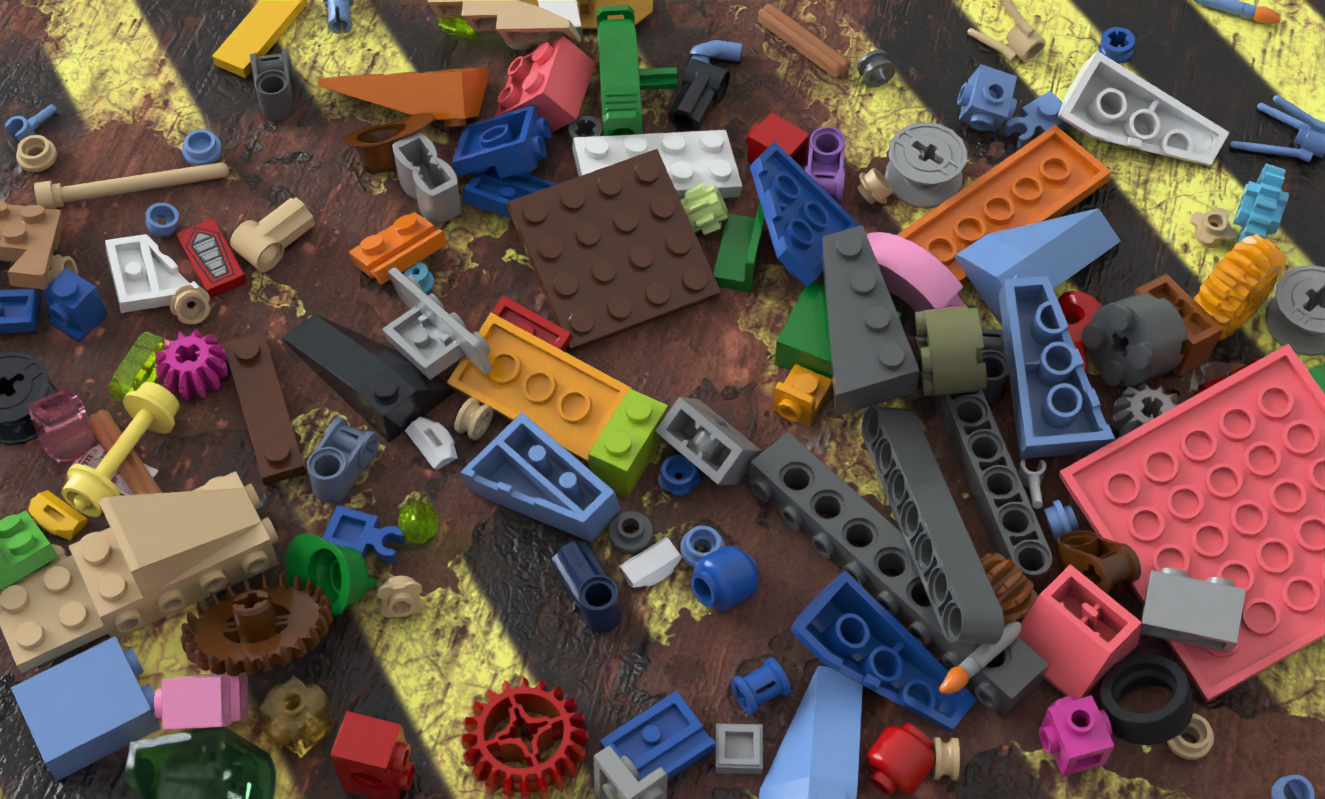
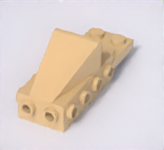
M236 471L226 476L215 477L204 486L192 491L108 496L98 501L110 528L101 532L87 534L80 541L68 546L72 554L71 556L39 569L0 591V627L16 666L21 673H24L106 634H109L110 638L116 636L119 639L210 597L211 592L216 594L225 590L227 584L233 586L244 581V578H251L279 565L272 545L278 542L279 538L269 517L260 520L256 509L261 508L262 505L251 483L243 486Z

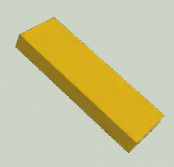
M260 0L212 55L214 65L246 78L252 71L250 54L256 53L258 56H265L308 5L307 0Z

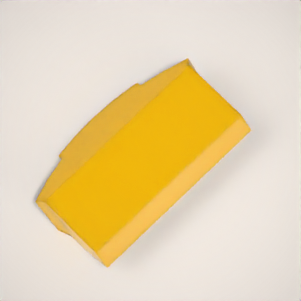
M49 490L40 492L36 497L32 498L28 509L33 520L40 527L53 535H58L70 541L88 521V518Z

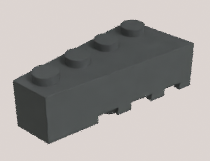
M863 225L823 236L822 263L835 417L916 393L918 389L919 368Z

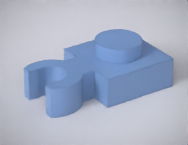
M1049 91L1022 107L1019 117H1014L1007 121L1004 135L1008 137L1012 133H1021L1022 135L1019 136L1017 148L1021 149L1031 142L1034 136L1041 135L1054 125L1058 126L1062 131L1071 125L1058 118L1062 101L1053 92Z

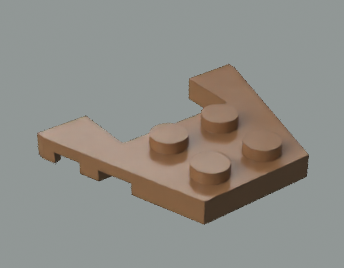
M0 201V260L15 262L7 271L10 286L42 290L48 287V271H52L54 265L53 252L58 249L64 226L61 210L48 209L41 205H10Z

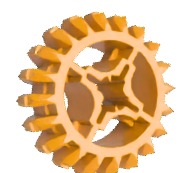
M1258 234L1244 238L1242 242L1237 243L1231 251L1227 252L1221 262L1217 263L1215 269L1208 274V278L1200 286L1199 293L1193 298L1224 328L1218 341L1232 336L1255 312H1258L1259 307L1275 289L1276 283L1281 279V273L1285 270L1287 256L1279 250L1280 248L1267 238H1262Z

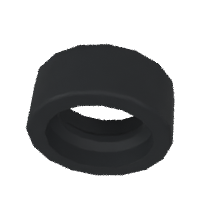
M1143 654L1122 660L1113 665L1105 674L1099 689L1103 710L1110 720L1112 731L1117 737L1129 743L1147 746L1165 743L1180 735L1191 722L1194 704L1187 674L1176 662L1164 656ZM1140 687H1164L1174 692L1175 695L1168 705L1155 712L1133 713L1119 706V702L1126 694Z

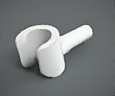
M1022 459L1018 469V476L1022 485L1030 489L1032 507L1036 509L1041 508L1043 501L1040 485L1046 471V462L1039 459L1037 472H1032L1026 468L1025 459Z

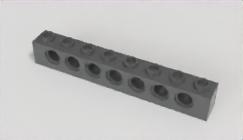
M789 432L785 433L750 462L749 484L756 497L763 502L769 501L780 512L782 519L793 530L799 529L811 540L814 549L823 558H831L843 571L846 570L893 617L899 620L925 648L928 647L934 652L948 671L953 667L959 666L972 652L982 645L950 643L946 640L932 605L924 607L913 601L915 599H925L930 602L902 532ZM798 485L804 489L792 490L788 486ZM830 513L835 517L831 519H826L819 516L818 514ZM860 541L865 543L867 546L855 547L851 545L850 542ZM893 570L897 572L899 576L890 577L883 574L881 571ZM1019 637L993 659L998 663L999 667L990 668L985 666L969 678L967 683L975 690L977 698L984 706L991 710L996 709L1005 718L1043 683L1049 663Z

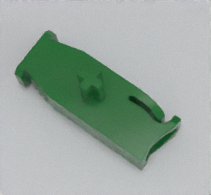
M629 5L602 6L596 12L603 136L642 134L640 90L678 88L677 68L639 69L634 10ZM607 15H624V19L608 20Z

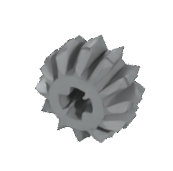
M1145 381L1139 385L1138 390L1128 386L1123 391L1122 397H1119L1113 405L1111 430L1118 432V438L1176 407L1178 402L1177 393L1165 395L1162 384L1155 390H1151Z

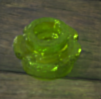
M416 500L402 507L398 525L400 531H404V539L407 541L412 540L415 544H421L436 534L439 527V517L431 505Z

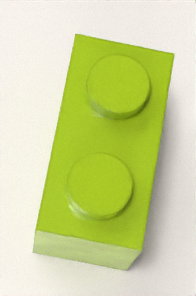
M629 389L588 453L589 470L613 491L628 497L663 441V438L655 430L667 415L668 405L633 389Z

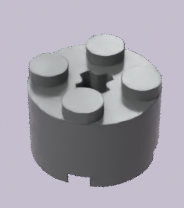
M1144 292L1104 305L1093 314L1089 325H1086L1082 330V341L1088 348L1094 365L1101 373V377L1107 385L1113 387L1117 385L1133 386L1169 373L1179 366L1184 356V353L1180 355L1182 342L1186 341V328L1181 315L1171 302L1165 298L1157 299L1150 296L1152 293Z

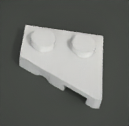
M147 234L105 240L107 257L121 313L169 306L171 298L176 296V291L180 287L185 285H192L194 288L199 287L194 281L189 283L179 273L178 265L169 256L162 254L158 249V245Z

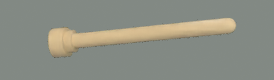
M220 162L61 187L60 183L53 184L50 180L34 183L37 205L48 209L65 207V202L224 178L229 174V167L227 164Z

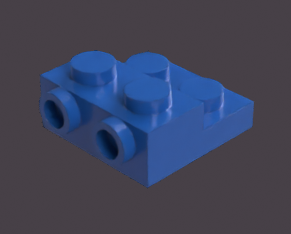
M532 105L465 125L452 160L457 176L467 173L481 174L492 166L495 167L500 179L512 175L514 177L528 175L537 168L539 160L547 157L544 141L552 138L549 122L546 117H540L536 105Z

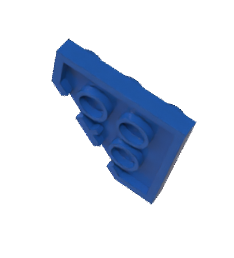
M774 141L752 163L750 169L777 259L785 265L787 271L793 277L798 278L808 287L823 271L822 237L860 225Z

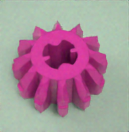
M197 328L190 336H186L179 331L176 341L164 339V350L156 352L157 370L155 373L158 381L174 396L180 394L186 402H188L193 394H198V396L205 400L208 389L219 391L221 385L219 380L228 378L226 351L218 344L217 339L212 334L203 337Z

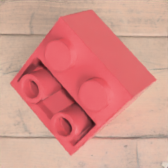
M564 35L549 43H542L532 53L524 57H517L509 66V77L505 88L498 96L497 102L499 105L495 116L536 105L540 117H546L551 132L576 121L596 62Z
M1070 564L1039 594L1021 622L1022 630L1018 637L1049 663L1044 679L1065 697L1075 696L1076 699L1087 697L1102 682L1103 677L1113 665L1121 662L1139 644L1142 622Z

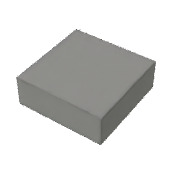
M716 723L715 774L762 775L763 724Z

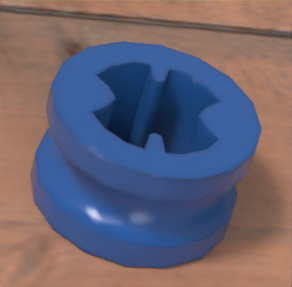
M1123 27L1109 28L1101 36L1099 52L1118 64L1125 63L1133 56L1135 37L1131 31Z

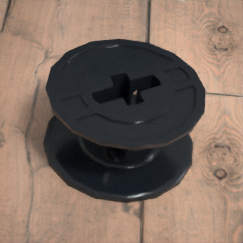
M22 352L0 353V444L16 445L27 443L42 436L54 424L60 411L59 395L53 384L49 382V374L40 360L31 354Z

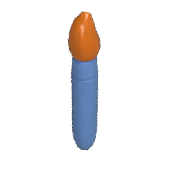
M1194 0L1200 5L1253 19L1261 24L1279 23L1281 20L1279 15L1268 7H1256L1239 0Z

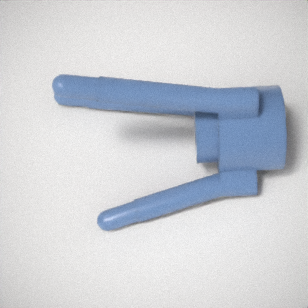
M1275 95L1273 102L1301 121L1264 103H1259L1257 108L1269 116L1298 129L1299 132L1294 143L1300 145V149L1232 141L1230 143L1233 149L1297 157L1310 162L1313 155L1323 158L1325 154V122L1315 119L1294 104Z

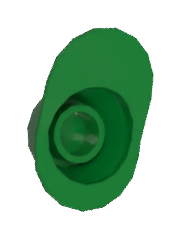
M308 533L296 536L288 546L285 563L290 586H293L295 575L301 578L304 590L309 579L314 582L316 588L321 586L331 601L332 617L343 614L347 606L362 600L366 590L373 588L377 584V579L368 573L363 555L355 548L335 545L317 535Z

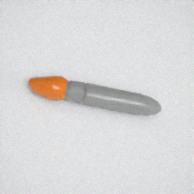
M1014 621L1006 624L1002 637L997 644H982L959 666L953 667L947 673L939 687V691L942 694H952L964 688L969 678L978 673L1014 642L1021 633V623Z

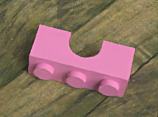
M246 672L240 673L235 677L223 673L222 675H188L161 680V689L155 691L154 711L156 718L162 719V730L222 727L234 721L249 719L248 676Z

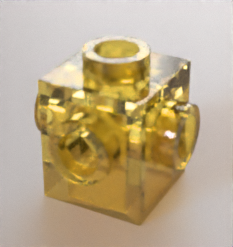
M293 675L284 684H278L273 687L266 695L263 704L259 707L266 723L262 729L277 746L283 748L286 745L301 758L314 745L319 743L334 726L327 707L330 700L315 683L310 682L306 686Z

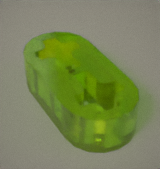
M144 332L140 335L112 377L109 389L112 399L123 402L128 392L137 391L145 382H154L157 377L155 373L157 370L156 352L164 350V339L168 340L167 338L151 332Z

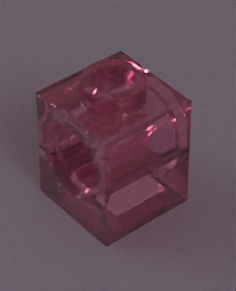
M67 388L26 405L42 449L57 463L76 460L82 457L87 450L98 446L83 402Z

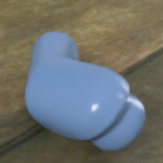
M712 40L693 46L689 55H692L691 60L696 59L709 64L710 58L740 62L743 44Z

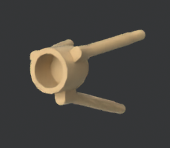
M999 0L1016 23L1006 36L1008 46L973 28L967 31L968 35L999 51L1010 62H1013L1018 57L1024 63L1030 62L1041 53L1046 44L1045 39L1026 22L1011 0Z

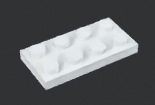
M726 130L573 138L572 151L578 177L658 149L679 199L686 197V190L701 183H704L706 188L715 184L723 198L740 197L742 183Z

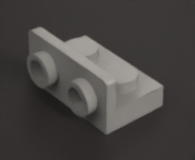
M610 745L594 755V794L598 799H667L668 774L662 767H659L640 780V775L631 760L625 755L619 758Z

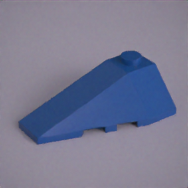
M846 570L817 594L798 615L790 629L823 664L948 732L957 726L977 700L965 687L952 694H942L939 691V687L949 671Z

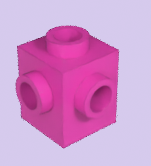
M1092 695L1076 699L1075 696L1063 697L1048 707L1042 725L1039 728V736L1045 752L1053 754L1062 777L1107 763L1114 748L1111 739L1112 727L1106 712L1098 710Z

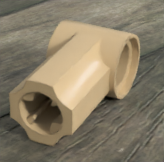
M297 197L294 199L290 198L261 221L247 220L240 224L231 236L230 246L258 271H269L282 259L284 248L315 225L314 217L301 200Z

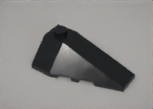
M313 314L282 337L284 343L388 443L403 433L418 417L425 416L453 394V389L438 375L430 380L400 352L317 314Z

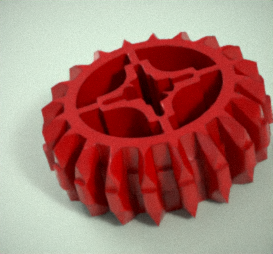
M524 676L520 680L519 688L512 689L511 684L504 680L502 684L503 693L499 695L488 688L485 693L488 704L474 701L472 709L475 716L466 717L464 727L468 733L463 734L461 737L462 748L468 750L463 755L465 764L468 767H474L472 770L473 779L477 783L486 780L485 789L490 795L502 787L503 799H512L515 792H520L521 799H531L530 793L536 791L539 792L541 799H547L549 797L548 787L551 785L563 792V789L566 787L563 776L576 779L579 773L576 763H583L586 760V750L582 746L587 745L589 742L588 732L582 729L586 725L585 716L582 712H576L577 702L573 697L563 700L564 691L560 686H557L548 693L547 682L543 678L537 683L535 688L529 687L528 679ZM526 713H537L543 715L544 717L535 718L529 716ZM509 717V725L504 730L495 733L496 738L489 740L496 726ZM518 727L522 728L524 736H527L530 741L532 753H529L526 743L523 744ZM562 739L560 747L555 754L541 764V754L545 750L554 747L555 741ZM518 762L525 768H514L504 763Z

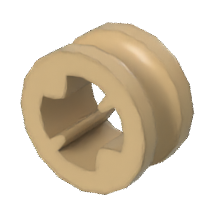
M469 398L462 405L456 416L455 431L461 434L468 432V437L475 441L480 439L492 420V406L488 404L480 406L478 399Z
M933 737L934 748L932 752L935 756V766L932 769L933 780H940L942 775H948L950 780H958L960 769L958 738H951L948 743H944L940 737Z

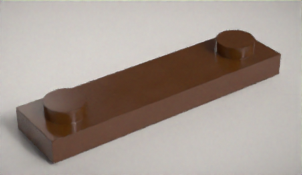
M264 331L224 342V348L264 486L305 474V467Z

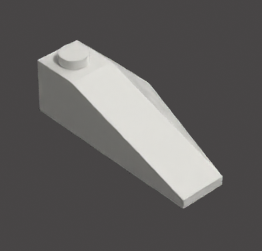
M1099 51L1082 65L1065 94L1058 114V118L1091 138L1204 166H1210L1230 133Z

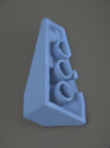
M1097 208L987 234L954 257L999 324H1001L999 294L1005 279L1048 276L1054 289L1117 245L1121 240L1100 209Z
M817 667L763 781L759 799H857L862 684L831 667Z

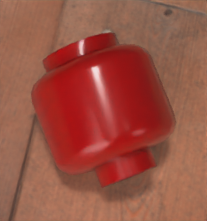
M904 723L902 727L888 726L866 754L865 763L872 773L869 781L879 791L888 796H892L894 792L903 795L915 793L935 766V756L932 752L934 748L933 742L922 731L908 723Z

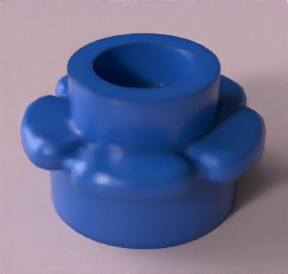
M672 455L660 466L659 486L664 491H671L675 496L689 494L691 488H696L700 482V472L696 470V466L684 455ZM682 475L683 478L678 480L675 476Z

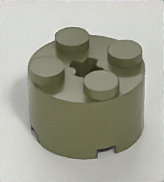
M963 305L915 312L917 332L915 343L918 361H921L923 369L921 371L923 395L940 396L985 390L987 374L986 363H983L982 356L984 342L977 307L975 305Z

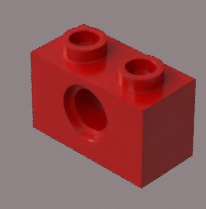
M346 711L330 754L344 792L371 799H399L402 790L408 791L415 775L416 764L411 761V746L406 742L401 724Z

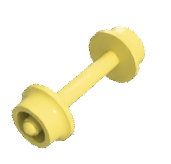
M145 382L137 391H131L125 395L123 405L133 420L96 469L80 464L72 465L67 472L69 480L62 489V495L73 508L87 516L99 517L103 510L98 500L108 496H121L117 487L110 481V478L146 430L149 429L162 434L172 431L175 426L174 416L178 412L180 405L176 397L163 386L154 382Z

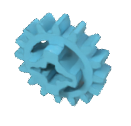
M1265 164L1257 182L1249 181L1248 184L1246 183L1233 220V224L1241 226L1237 243L1255 234L1262 238H1265L1266 234H1276L1289 197V193L1281 189L1285 179V169Z

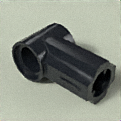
M692 59L686 68L682 89L668 112V121L673 123L677 130L681 132L699 131L714 102L720 103L724 98L730 81V71Z

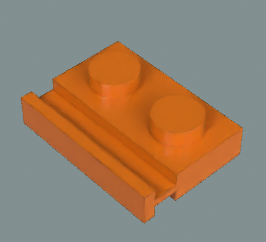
M413 212L410 215L398 218L392 226L377 235L365 238L359 246L348 253L357 268L372 279L375 277L378 283L382 285L390 280L387 271L393 267L402 273L448 243L441 229L436 230L432 223Z

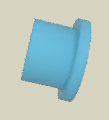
M418 262L404 271L406 277L412 275L419 282L425 294L429 293L433 288V275L428 271L424 263Z

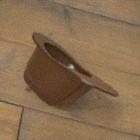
M419 113L387 124L364 127L347 134L343 138L344 144L356 147L364 170L367 173L396 171L393 143L425 129L433 123L435 116L433 113Z

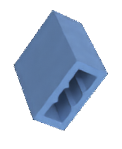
M116 636L11 687L40 754L56 781L161 729L154 714L155 693L150 684L141 688L136 678L137 675L144 672L132 648L126 651L122 650Z

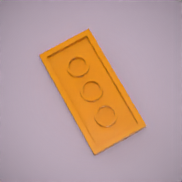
M490 313L478 333L485 339L490 348V353L487 354L493 370L485 375L463 356L447 384L452 389L469 398L478 399L481 405L488 404L492 406L494 412L510 421H513L523 412L569 453L589 464L588 453L628 390L632 388L501 317Z

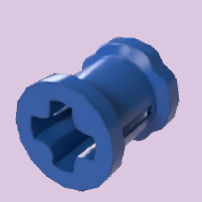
M772 657L764 660V666L743 678L736 676L730 681L736 699L749 715L757 713L758 706L780 694L785 697L791 693L788 677L782 667Z

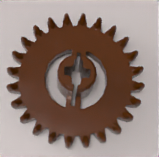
M280 573L278 584L274 588H270L268 579L263 574L261 577L262 585L258 590H254L248 579L244 578V590L240 595L235 593L229 584L226 585L228 597L226 601L219 600L216 594L211 592L210 601L213 609H206L202 602H197L199 619L192 612L187 613L188 624L183 623L181 626V644L190 662L195 663L202 670H210L212 674L222 675L227 671V675L235 677L241 672H246V675L250 676L256 675L257 671L261 669L265 673L273 671L275 665L279 664L284 667L291 664V658H302L307 654L306 649H314L320 643L319 639L326 636L329 631L328 627L333 620L331 601L325 594L324 589L321 586L316 588L311 579L307 580L304 590L301 578L298 575L294 576L293 586L288 588L284 575Z

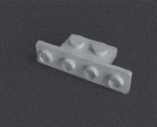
M395 267L387 271L398 297L410 308L409 311L382 329L390 344L430 380L463 356L485 375L493 370L487 354L490 353V348L478 332L475 331L471 334L462 319L455 312L448 314L440 300L433 293L426 295L419 282L412 275L406 277Z

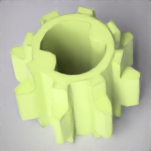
M701 183L686 190V197L680 199L694 232L697 233L702 230L705 236L721 229L722 221L729 218V213L716 185L714 184L706 188L704 183Z

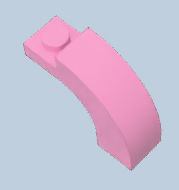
M884 232L867 234L888 291L905 301L915 312L965 305L957 294L963 288V285L931 253L919 245L894 234Z

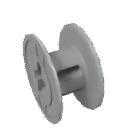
M921 122L908 125L895 134L889 145L888 156L890 162L886 166L885 178L894 190L892 194L899 201L913 207L929 209L939 206L961 190L962 170L967 163V149L963 139L952 129L936 123Z
M1315 265L1299 266L1284 273L1276 284L1274 298L1266 308L1265 322L1269 333L1281 346L1289 344L1297 354L1307 356L1325 355V267Z

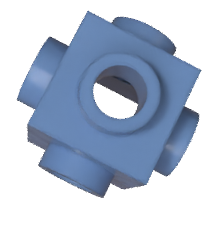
M981 64L968 79V83L965 82L959 92L957 104L962 106L959 121L970 124L976 130L995 132L1005 120L1010 121L1017 104V99L1012 98L1017 76Z

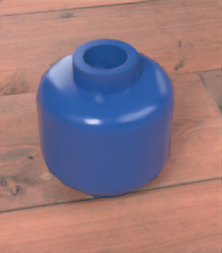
M732 545L722 547L700 558L694 565L691 578L693 593L704 606L717 611L729 610L750 599L757 591L758 565L751 555L745 553L740 548Z

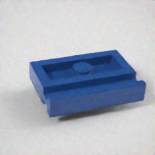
M492 166L486 172L475 175L463 188L462 202L478 207L483 211H490L512 219L507 209L508 201L551 187L557 183L530 174L523 177H514L512 175L500 179L495 167Z
M675 691L600 740V748L603 750L610 745L619 758L623 755L628 757L636 767L640 780L659 767L665 770L668 774V780H670L714 751L716 742L712 737L708 736L703 729L702 723L679 693Z

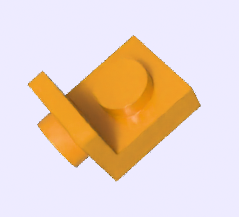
M795 364L784 383L778 382L775 386L772 410L778 412L786 420L798 421L811 426L832 390V379Z

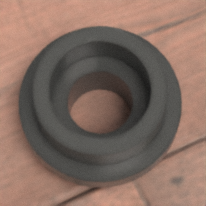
M636 511L622 512L615 516L609 525L610 541L614 547L623 553H638L646 548L652 540V524L642 513ZM628 527L637 528L638 531L629 534L624 532L623 529Z

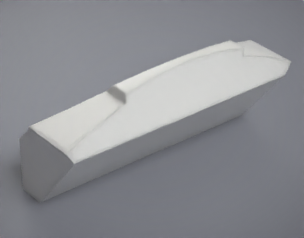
M418 417L405 430L433 469L438 470L458 459L454 447L455 442L441 423L434 422L428 418Z
M665 537L619 565V568L629 586L649 587L668 577L674 571L682 556L669 538Z

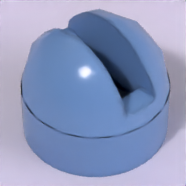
M168 203L151 205L146 211L148 231L155 237L166 238L175 233L179 223L177 209ZM158 217H166L165 225L158 224Z
M1288 775L1278 779L1272 786L1271 799H1287V797L1289 799H1315V793L1312 784L1301 775Z

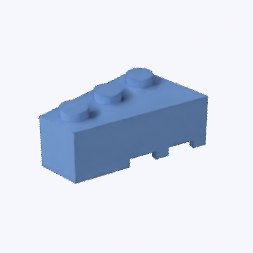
M523 412L460 472L470 493L589 542H592L611 523L613 518L622 512L615 491Z

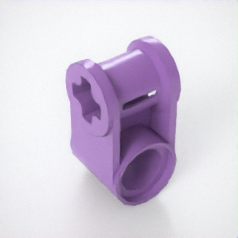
M821 127L811 135L808 165L805 166V171L837 203L842 204L845 168H843L845 137L836 128Z

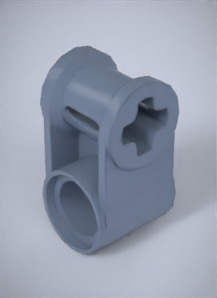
M337 417L331 422L325 436L307 461L312 492L317 499L326 503H334L344 499L349 494L350 489L364 468L370 464L376 454L379 445V434L377 432L358 430L349 426L347 420L341 417Z

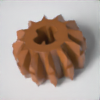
M997 552L994 554L987 553L980 561L1001 606L1004 624L1006 625L1014 621L1021 623L1038 597V594L1033 590V582L1026 578L1024 570H1020L1015 566L1013 560H1006L1002 554Z

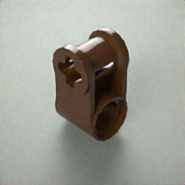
M1087 530L1070 531L1057 538L1061 573L1071 564L1105 593H1108L1112 586L1121 582L1126 584L1133 583L1141 575L1139 558L1135 551L1127 544L1109 540Z

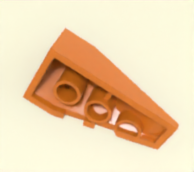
M489 67L448 69L424 73L415 71L391 73L388 75L333 76L318 78V86L410 115L433 113L435 120L443 121V127L466 125V118L479 116L489 78Z

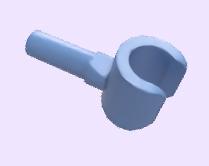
M51 104L28 120L23 116L11 117L6 122L5 129L11 137H16L20 142L25 137L35 135L34 129L54 115L57 109Z

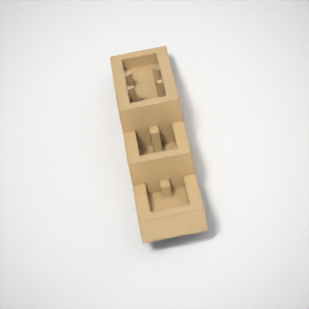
M428 0V4L440 18H464L474 32L497 31L508 45L549 43L562 35L573 44H580L581 36L570 20L539 6L519 0Z

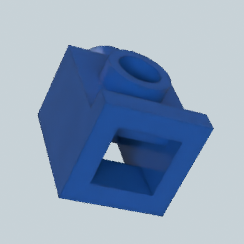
M67 268L48 284V287L43 290L50 306L48 312L51 317L47 319L49 324L79 343L108 315L97 287Z

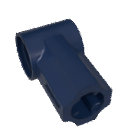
M572 541L560 547L558 553L551 558L552 564L580 609L584 624L588 629L595 632L612 630L618 625L622 615L616 583L606 576L585 541ZM598 601L608 602L600 607L592 606V604Z

